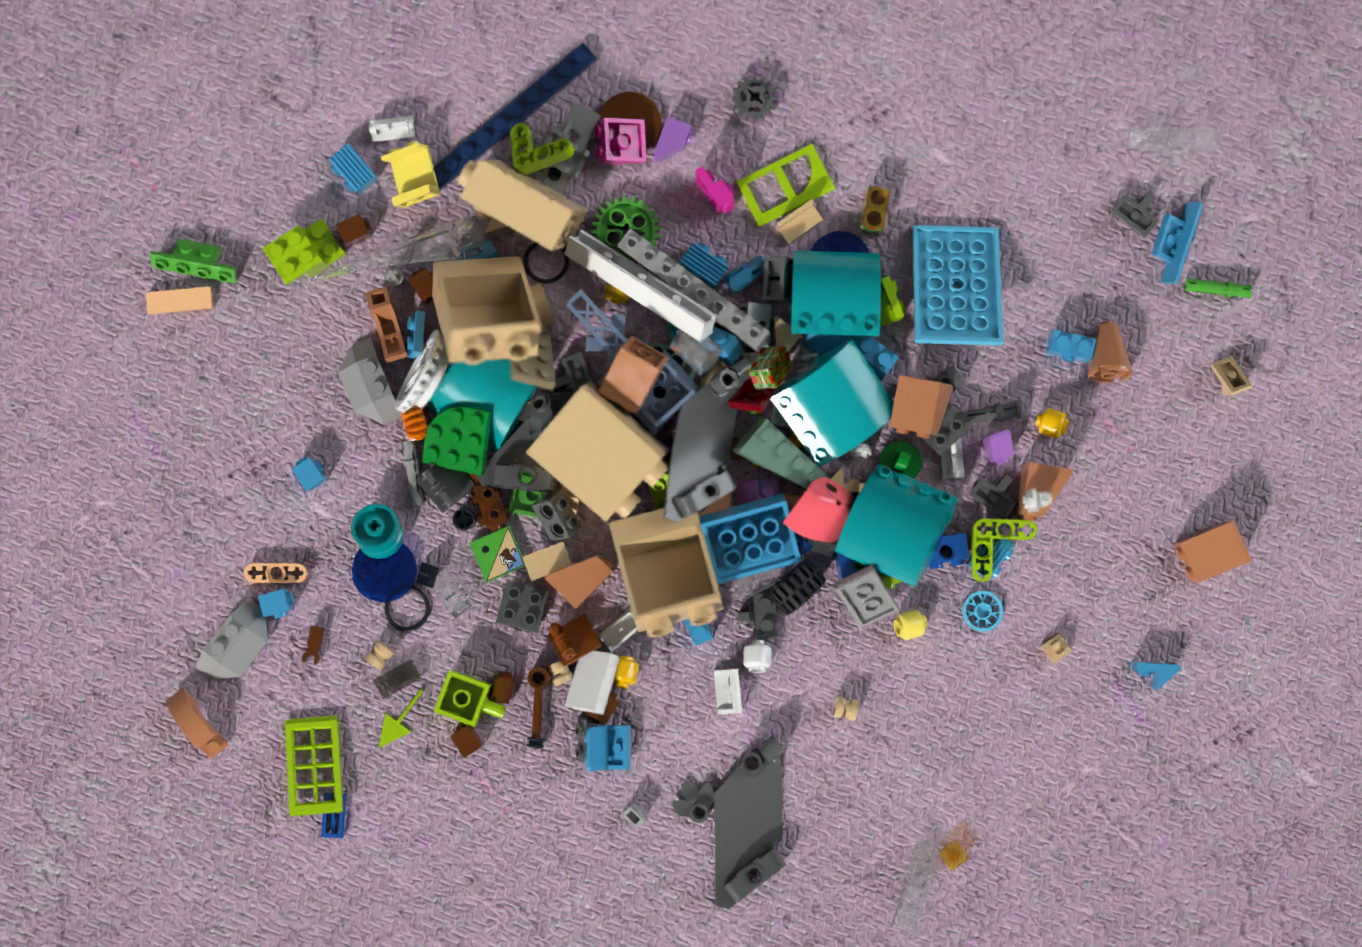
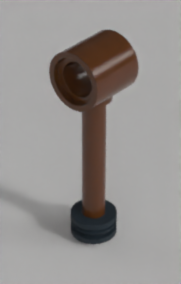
M539 665L531 669L527 676L529 685L534 688L532 737H527L529 743L527 747L533 749L544 748L542 744L544 742L542 741H545V738L540 737L543 689L551 681V673H549L548 668ZM540 671L545 675L543 683L535 681V672Z

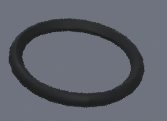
M535 241L529 246L524 256L526 272L532 279L540 283L558 281L564 276L569 266V257L564 254L566 249H560L565 259L562 271L556 277L542 279L532 273L528 263L531 251L537 245H540Z
M401 586L392 591L387 597L384 607L385 616L390 625L395 629L406 632L414 631L427 621L430 613V603L427 596L420 589L414 586ZM404 590L418 593L425 602L426 610L423 619L412 627H402L396 624L389 614L391 599L398 592Z

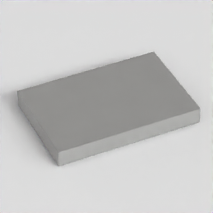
M873 565L833 583L836 592L861 628L900 610L896 600Z

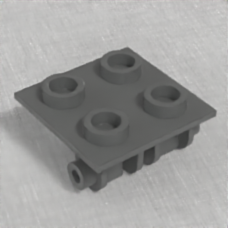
M948 403L938 435H930L929 439H923L941 456L967 433L972 426Z
M437 465L425 470L416 479L442 513L470 493L473 487L476 486L465 472Z
M506 580L495 623L538 633L549 591Z

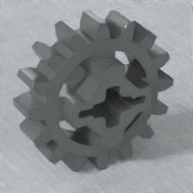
M753 75L752 80H749L746 76L745 83L743 84L739 81L737 84L739 89H733V93L737 95L732 96L731 99L732 102H736L733 105V110L739 109L738 117L745 115L746 122L749 118L753 119V123H756L757 118H760L763 122L765 114L769 117L772 116L770 109L776 110L777 105L772 103L778 101V96H773L776 93V88L770 89L772 82L765 83V77L763 76L760 80H757L756 75ZM741 94L746 98L743 105L740 100ZM766 94H768V97H769V103H768V105L766 104V101L764 100V97H765ZM751 96H752L753 98H755L756 96H758V97H759L758 102H757L756 100H754V101L752 102V101H751Z

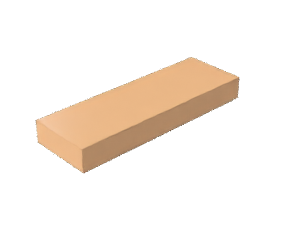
M210 286L146 292L147 313L149 315L214 309L212 287Z

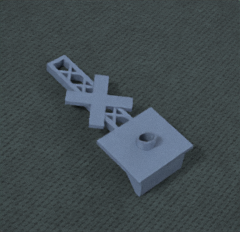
M580 289L565 305L594 336L586 337V351L609 352L610 369L620 348L628 341L624 337L626 315L612 314L610 322ZM581 296L586 301V311L576 310L572 306ZM589 315H599L601 317V327H591L589 325ZM604 331H611V338H604ZM640 340L648 345V340ZM666 350L662 353L670 357L644 404L637 413H634L653 435L678 414L681 406L700 390ZM659 386L666 390L665 396L661 399L653 395L654 389Z

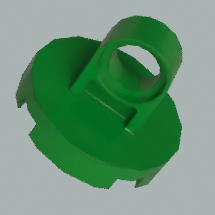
M896 441L884 447L880 453L878 465L889 467L893 471L908 475L914 479L921 470L922 459L915 446L909 442Z

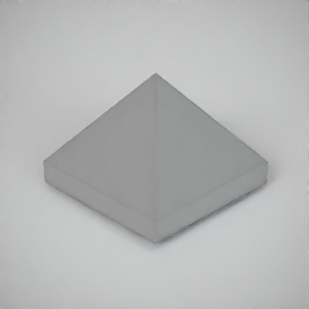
M634 803L622 812V815L636 828L640 827L648 819L643 806Z

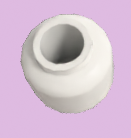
M752 640L751 644L744 647L743 665L752 673L766 672V669L771 666L772 649L764 644L763 640Z

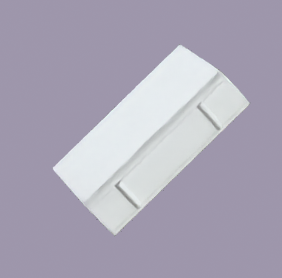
M592 651L580 658L565 705L576 710L603 715L620 657L611 653Z

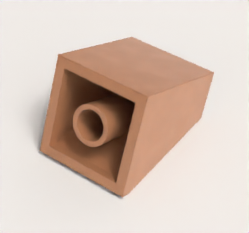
M631 336L620 348L598 392L606 400L615 401L620 404L624 410L637 413L670 357Z
M899 375L889 427L897 428V433L908 435L909 431L917 432V437L928 439L930 435H938L954 385Z
M1033 462L1023 464L1014 516H1020L1019 520L1035 522L1038 518H1043L1071 477L1073 469ZM1036 489V493L1047 492L1051 495V503L1047 506L1038 507L1039 511L1028 513V509H1025L1023 506V496H1026L1025 491Z
M1234 521L1220 522L1175 543V553L1180 561L1183 560L1186 567L1184 572L1193 583L1202 582L1253 561Z
M595 556L551 573L545 579L575 609H578L614 572L611 569L613 564L605 556L602 558Z

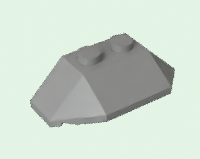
M372 337L351 345L338 373L354 412L384 425L402 418L401 412L394 408L396 395Z
M250 598L245 600L228 617L205 647L195 668L211 680L241 677L268 642L266 617H263L261 607Z

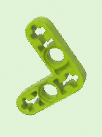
M525 123L515 125L510 132L513 165L518 173L522 175H527L567 160L575 151L570 140L567 138H562L534 149L532 132ZM527 146L523 151L519 152L522 147ZM548 154L544 159L539 160L543 155Z
M979 519L975 521L972 527L971 575L973 579L978 582H985L991 578L993 539H1032L1037 534L1035 523L1029 520ZM983 522L984 526L993 527L992 522H995V536H992L993 531H985L984 535H982L981 531L977 530V526H981ZM1002 523L1010 526V533L1006 536L1001 535L999 532V526ZM1014 523H1017L1016 528H1024L1025 524H1028V528H1032V532L1028 533L1027 536H1025L1024 532H1016L1017 537H1015ZM980 544H984L988 548V553L984 557L979 556L976 552L977 546ZM976 559H988V564L983 563V570H987V575H983L982 579L979 574H976V570L980 569L981 564L976 563Z

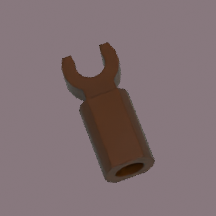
M310 625L306 644L308 649L302 656L303 662H307L308 656L313 655L314 664L319 663L320 655L318 649H321L324 627Z

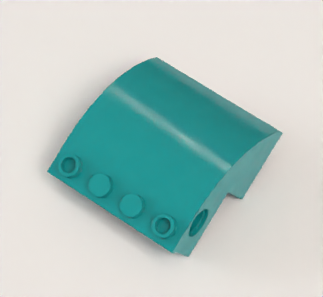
M793 251L791 334L879 336L881 303L879 253Z
M852 338L815 358L811 369L781 384L776 388L771 397V400L818 467L842 456L877 432L891 418L894 405L893 399Z
M509 358L484 360L478 364L449 362L437 388L427 401L425 409L435 416L457 406H471L492 411L488 449L496 453L508 440L520 422V414L539 386L512 380Z
M878 465L859 493L847 517L835 552L864 565H873L876 570L915 587L933 559L938 539L953 518L958 498L948 492L933 488L929 484L914 480L908 475L893 471L889 467Z

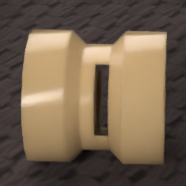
M377 640L374 644V652H368L364 658L374 667L382 670L386 665L384 660L392 658L395 652L386 644Z
M561 661L547 666L549 673L553 674L555 687L573 680L574 676L573 672L569 670V665L563 667Z
M837 696L833 717H846L850 721H855L859 700H845L844 697Z

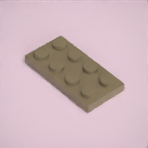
M543 324L540 325L538 356H530L520 361L509 359L512 380L553 390L556 382L550 327Z

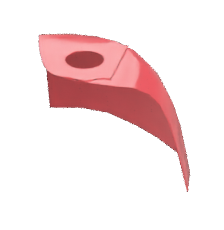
M826 477L818 478L811 483L783 523L803 537L835 543L839 540L844 524L854 505V498L850 491ZM825 484H831L837 492L830 491ZM836 500L841 501L840 506L836 504Z

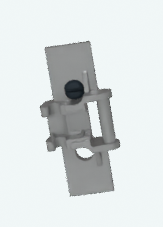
M573 102L560 131L549 126V133L543 145L554 142L557 135L569 139V132L576 129L580 133V138L576 142L570 141L575 149L574 154L567 160L541 169L536 180L543 183V186H548L563 194L571 177L578 178L591 152L586 149L587 143L601 115ZM548 154L543 155L539 160L544 159Z

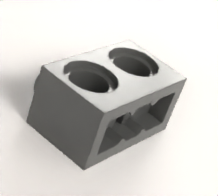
M765 256L762 300L769 302H791L793 259Z
M562 490L543 494L531 505L552 542L570 538L582 527Z

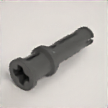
M1014 400V403L1008 404L996 403L994 407L958 412L968 423L995 419L996 421L1003 422V419L1015 417L1021 419L1019 400Z

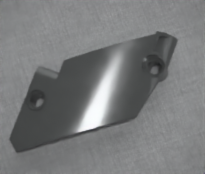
M742 359L714 375L709 383L681 406L671 453L664 518L677 523L737 488L728 470L725 469L730 465L737 409L730 408L728 400L743 386L744 381L751 377L749 374L751 371L749 370L752 364L749 360Z
M577 391L557 392L548 395L552 398L553 420ZM525 421L488 460L485 466V474L482 476L476 475L482 486L542 493L556 491L557 479L526 453L547 427L544 426L540 433L531 436L529 434L530 422ZM520 475H530L531 482L523 483L520 480Z
M773 735L754 750L745 754L741 764L714 793L715 906L730 909L787 865L774 848V846L782 841L781 754L785 751ZM751 757L758 759V765L754 769H750L747 766V760ZM754 868L758 869L761 875L757 881H752L749 877L750 871Z

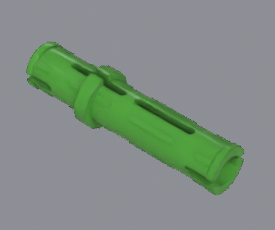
M1186 278L1184 285L1186 286L1184 288L1185 292L1225 295V298L1234 296L1250 299L1252 295V290H1250L1252 285L1234 284L1233 281L1226 283Z

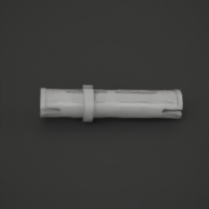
M416 440L402 442L405 458L403 466H406L411 506L425 505L422 487L416 481L420 476L419 464H421L420 459L417 457Z

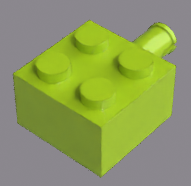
M451 669L448 671L433 712L475 727L479 722L481 714L484 712L502 719L507 706L489 700L488 695L492 687L491 683Z

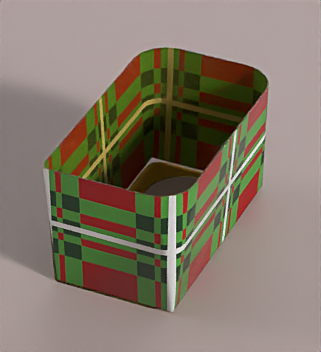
M871 186L867 188L863 198L859 230L861 232L879 236L883 235L887 213L884 209L888 207L890 190ZM873 191L885 194L886 199L883 204L875 205L872 203L870 196ZM871 211H877L882 216V221L877 226H872L867 221V215Z
M763 347L748 371L755 389L778 388L791 367V359L786 347Z

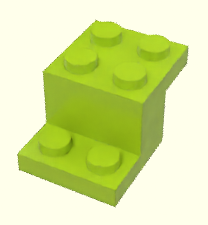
M322 218L305 229L297 225L262 248L287 286L305 274L312 278L346 255Z

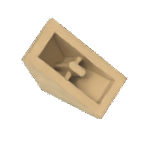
M538 283L530 286L540 324L549 326L556 323L542 284Z
M776 316L773 318L775 346H785L789 353L800 340L801 335L791 334V327L780 317Z

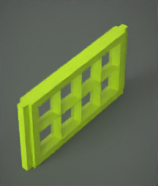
M338 715L285 720L290 816L343 812ZM331 728V742L315 744L314 730ZM310 730L311 744L294 745V731ZM332 747V762L316 763L315 749ZM311 749L312 763L296 765L295 751ZM333 767V781L317 782L316 768ZM312 768L313 783L296 784V770ZM334 786L335 800L318 801L317 787ZM313 788L314 802L297 803V789Z

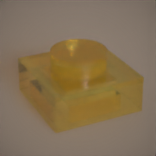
M956 840L938 852L951 872L969 859Z

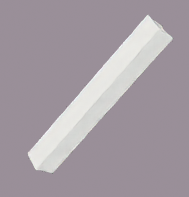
M581 230L577 237H569L566 251L564 252L566 256L699 342L713 333L712 329L717 315L587 232Z

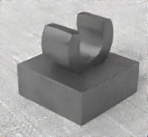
M955 366L946 369L948 374H943L939 377V380L948 378L950 380L949 385H955L956 389L964 385Z

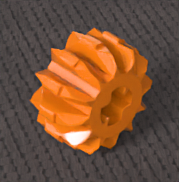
M414 405L407 411L401 412L408 439L410 441H418L425 438L428 424L423 407L420 408Z

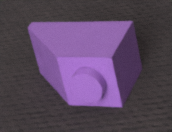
M667 117L653 155V162L658 163L683 151L686 144L690 145L694 135L691 132V125Z
M1009 429L982 439L990 464L997 462V465L1004 464L1010 461V456L1014 455Z

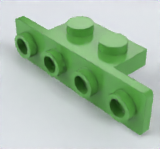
M178 239L172 254L151 251L150 253L152 267L159 270L178 272L180 274L199 276L222 282L236 283L237 281L234 266L217 263L221 254L220 246Z

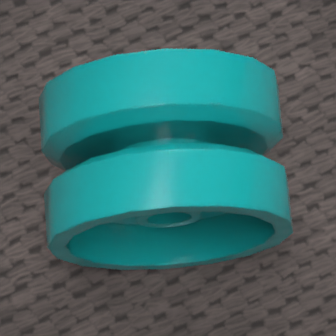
M367 505L360 509L353 517L351 523L352 536L362 552L370 558L382 559L390 557L402 546L404 539L403 527L393 510L386 505Z

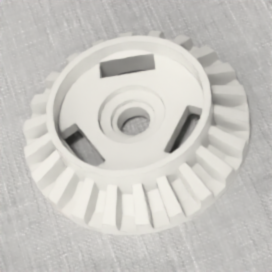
M435 330L423 345L422 353L414 359L396 397L394 405L396 410L403 413L414 405L420 408L423 407L437 388L449 363L441 331Z

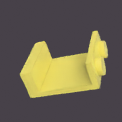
M413 141L407 143L405 148L391 149L387 155L381 156L382 161L391 163L399 193L398 196L392 197L393 206L406 208L441 195L428 145Z

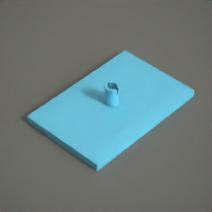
M913 225L915 343L1002 346L1003 319L999 228Z

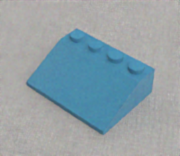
M783 494L698 516L717 584L801 562L794 531L783 523L789 515Z

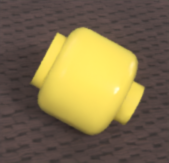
M916 609L899 613L893 622L895 633L904 640L921 637L924 635L925 627L928 625L925 615H921Z

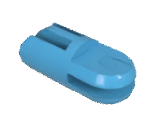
M757 256L746 264H741L725 277V284L734 292H739L756 281L755 278L764 273L765 257Z

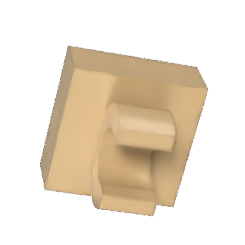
M1057 633L1040 645L1054 664L1072 652L1060 633Z

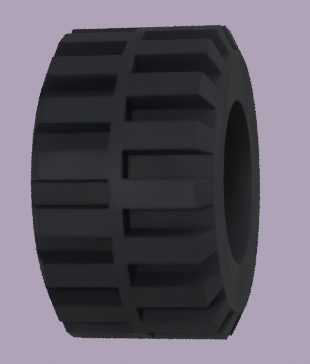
M809 559L803 560L770 590L768 596L785 615H789L805 604L824 585L826 578Z

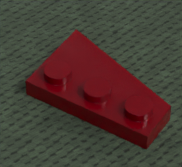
M779 366V368H778V370H777V372H776V374H775L773 380L775 379V377H776V375H777V373H778V371H779V369H780L781 366ZM750 378L728 400L730 408L763 413L776 388L755 389Z

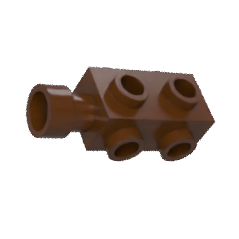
M471 474L476 486L473 487V493H470L473 506L478 505L480 513L476 515L479 525H484L485 530L491 529V532L503 529V524L508 522L509 512L506 505L502 506L500 498L503 497L501 488L484 487L476 475ZM489 490L491 497L486 498L483 494L484 491ZM496 511L498 513V517L492 518L490 516V512Z

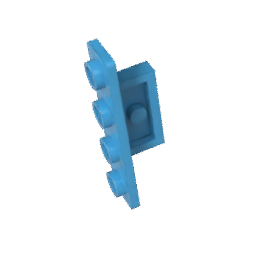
M1186 203L1181 220L1171 214H1164L1151 255L1167 262L1160 281L1161 283H1178L1198 220L1201 216L1203 203Z

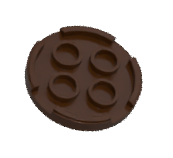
M622 92L616 94L605 102L599 112V115H601L599 121L603 118L644 120L646 152L655 145L662 127L660 112L655 103L641 93Z

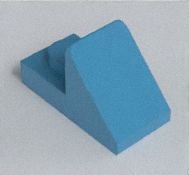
M1132 661L1131 670L1138 671V675L1151 676V672H1153L1152 689L1158 690L1180 670L1181 665Z

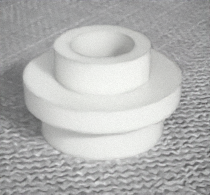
M859 444L850 451V456L854 457L857 461L866 460L867 457L871 456L869 445Z

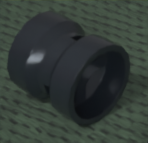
M461 508L454 513L453 523L458 529L470 530L476 524V516L471 510Z

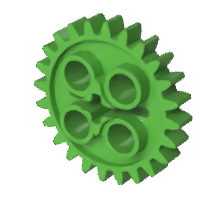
M623 196L622 202H619L615 197V204L612 205L607 201V209L600 207L602 215L595 214V218L599 221L592 222V226L597 228L591 231L592 235L598 236L596 237L597 240L627 259L632 260L620 251L617 246L625 236L622 231L625 230V227L631 228L636 233H645V236L641 237L656 248L658 247L654 240H660V236L655 234L661 231V227L655 226L659 223V218L653 219L656 212H648L650 205L647 204L643 207L642 199L635 203L634 196H632L630 202ZM615 214H621L624 217L620 223L613 222L612 218ZM641 218L645 221V224L642 227H635L633 221ZM608 226H613L614 228H617V229H620V230H616V229H611V230H610V229H608L607 227H608ZM610 235H617L620 239L616 244H611L608 242V237Z

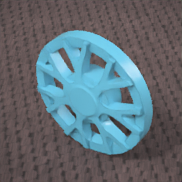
M974 592L964 601L962 607L963 619L970 628L976 631H990L998 626L1002 620V603L991 592ZM979 595L981 603L976 605L973 597ZM987 595L992 597L989 605L984 603ZM967 604L974 606V612L966 611ZM998 605L999 611L992 612L991 606ZM974 614L977 619L971 624L968 618ZM991 615L997 619L994 624L988 620ZM979 620H985V628H979Z

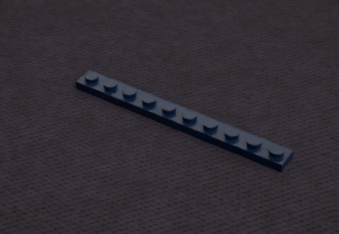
M584 43L579 45L437 163L433 168L439 191L456 179L470 160L476 162L510 134L511 129L515 125L527 120L593 65L597 58Z

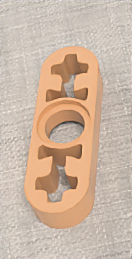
M251 563L244 569L245 579L252 583H302L309 575L305 565L296 563ZM264 566H267L265 572L267 580H264L265 575H256V579H254L253 575H250V571L254 570V567H256L257 571H265ZM286 566H289L288 571H296L297 567H299V570L303 571V575L299 576L298 580L295 575H288V580H286ZM274 567H279L282 570V576L279 579L271 577V570Z

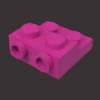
M603 118L595 126V136L599 137L596 157L600 159V164L621 165L623 163L644 164L647 162L644 120Z
M703 166L695 170V181L719 215L722 212L727 214L735 208L734 204L736 202L733 199L734 190L728 182L725 184L722 179L714 183L715 178L709 169L705 171Z

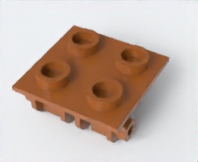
M586 614L579 616L564 626L557 622H553L550 625L548 637L563 667L602 646Z

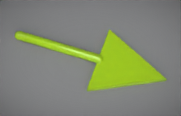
M422 688L417 692L397 721L385 712L379 748L411 732L401 724V721L424 690Z

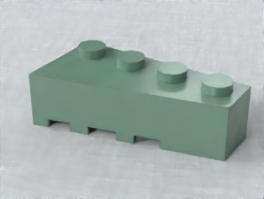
M758 419L731 450L805 492L816 479L821 477L828 478L825 473L767 419Z

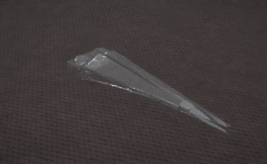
M476 216L456 223L452 220L313 277L319 281L386 266L467 258L483 252L479 221Z

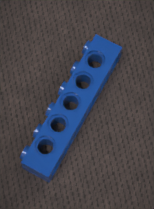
M966 533L941 536L938 539L933 559L929 564L930 570L943 568V563L951 562V566L963 565L964 560L970 559ZM942 546H946L949 549L950 553L947 558L943 557L940 553ZM840 553L835 554L839 580L859 571L855 567V560Z

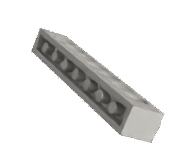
M631 228L617 245L620 251L648 272L717 315L715 320L717 323L736 335L737 338L756 352L761 349L770 337V331Z

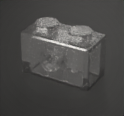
M678 329L670 345V348L699 375L714 368L723 351L710 337H706L699 342L681 329Z

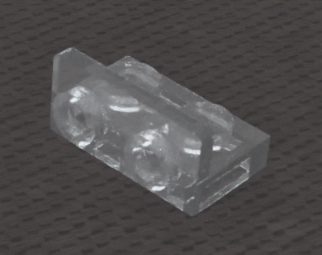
M774 569L735 579L731 582L740 599L744 601L775 585L780 580Z

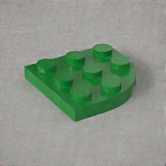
M457 406L440 413L428 427L424 441L422 462L479 476L484 475L492 411L471 406Z

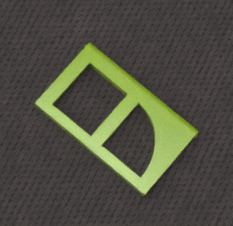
M813 144L736 181L758 227L801 207L811 199L815 200L835 190V186ZM808 155L811 165L810 182L806 189L796 196L782 167ZM774 172L788 201L762 213L747 184Z

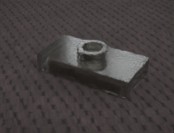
M411 659L377 677L373 682L384 699L422 677Z

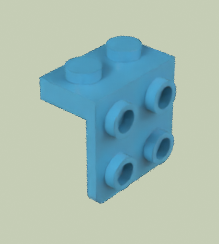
M601 725L587 728L585 734V742L587 744L585 764L588 772L605 769H631L630 725Z

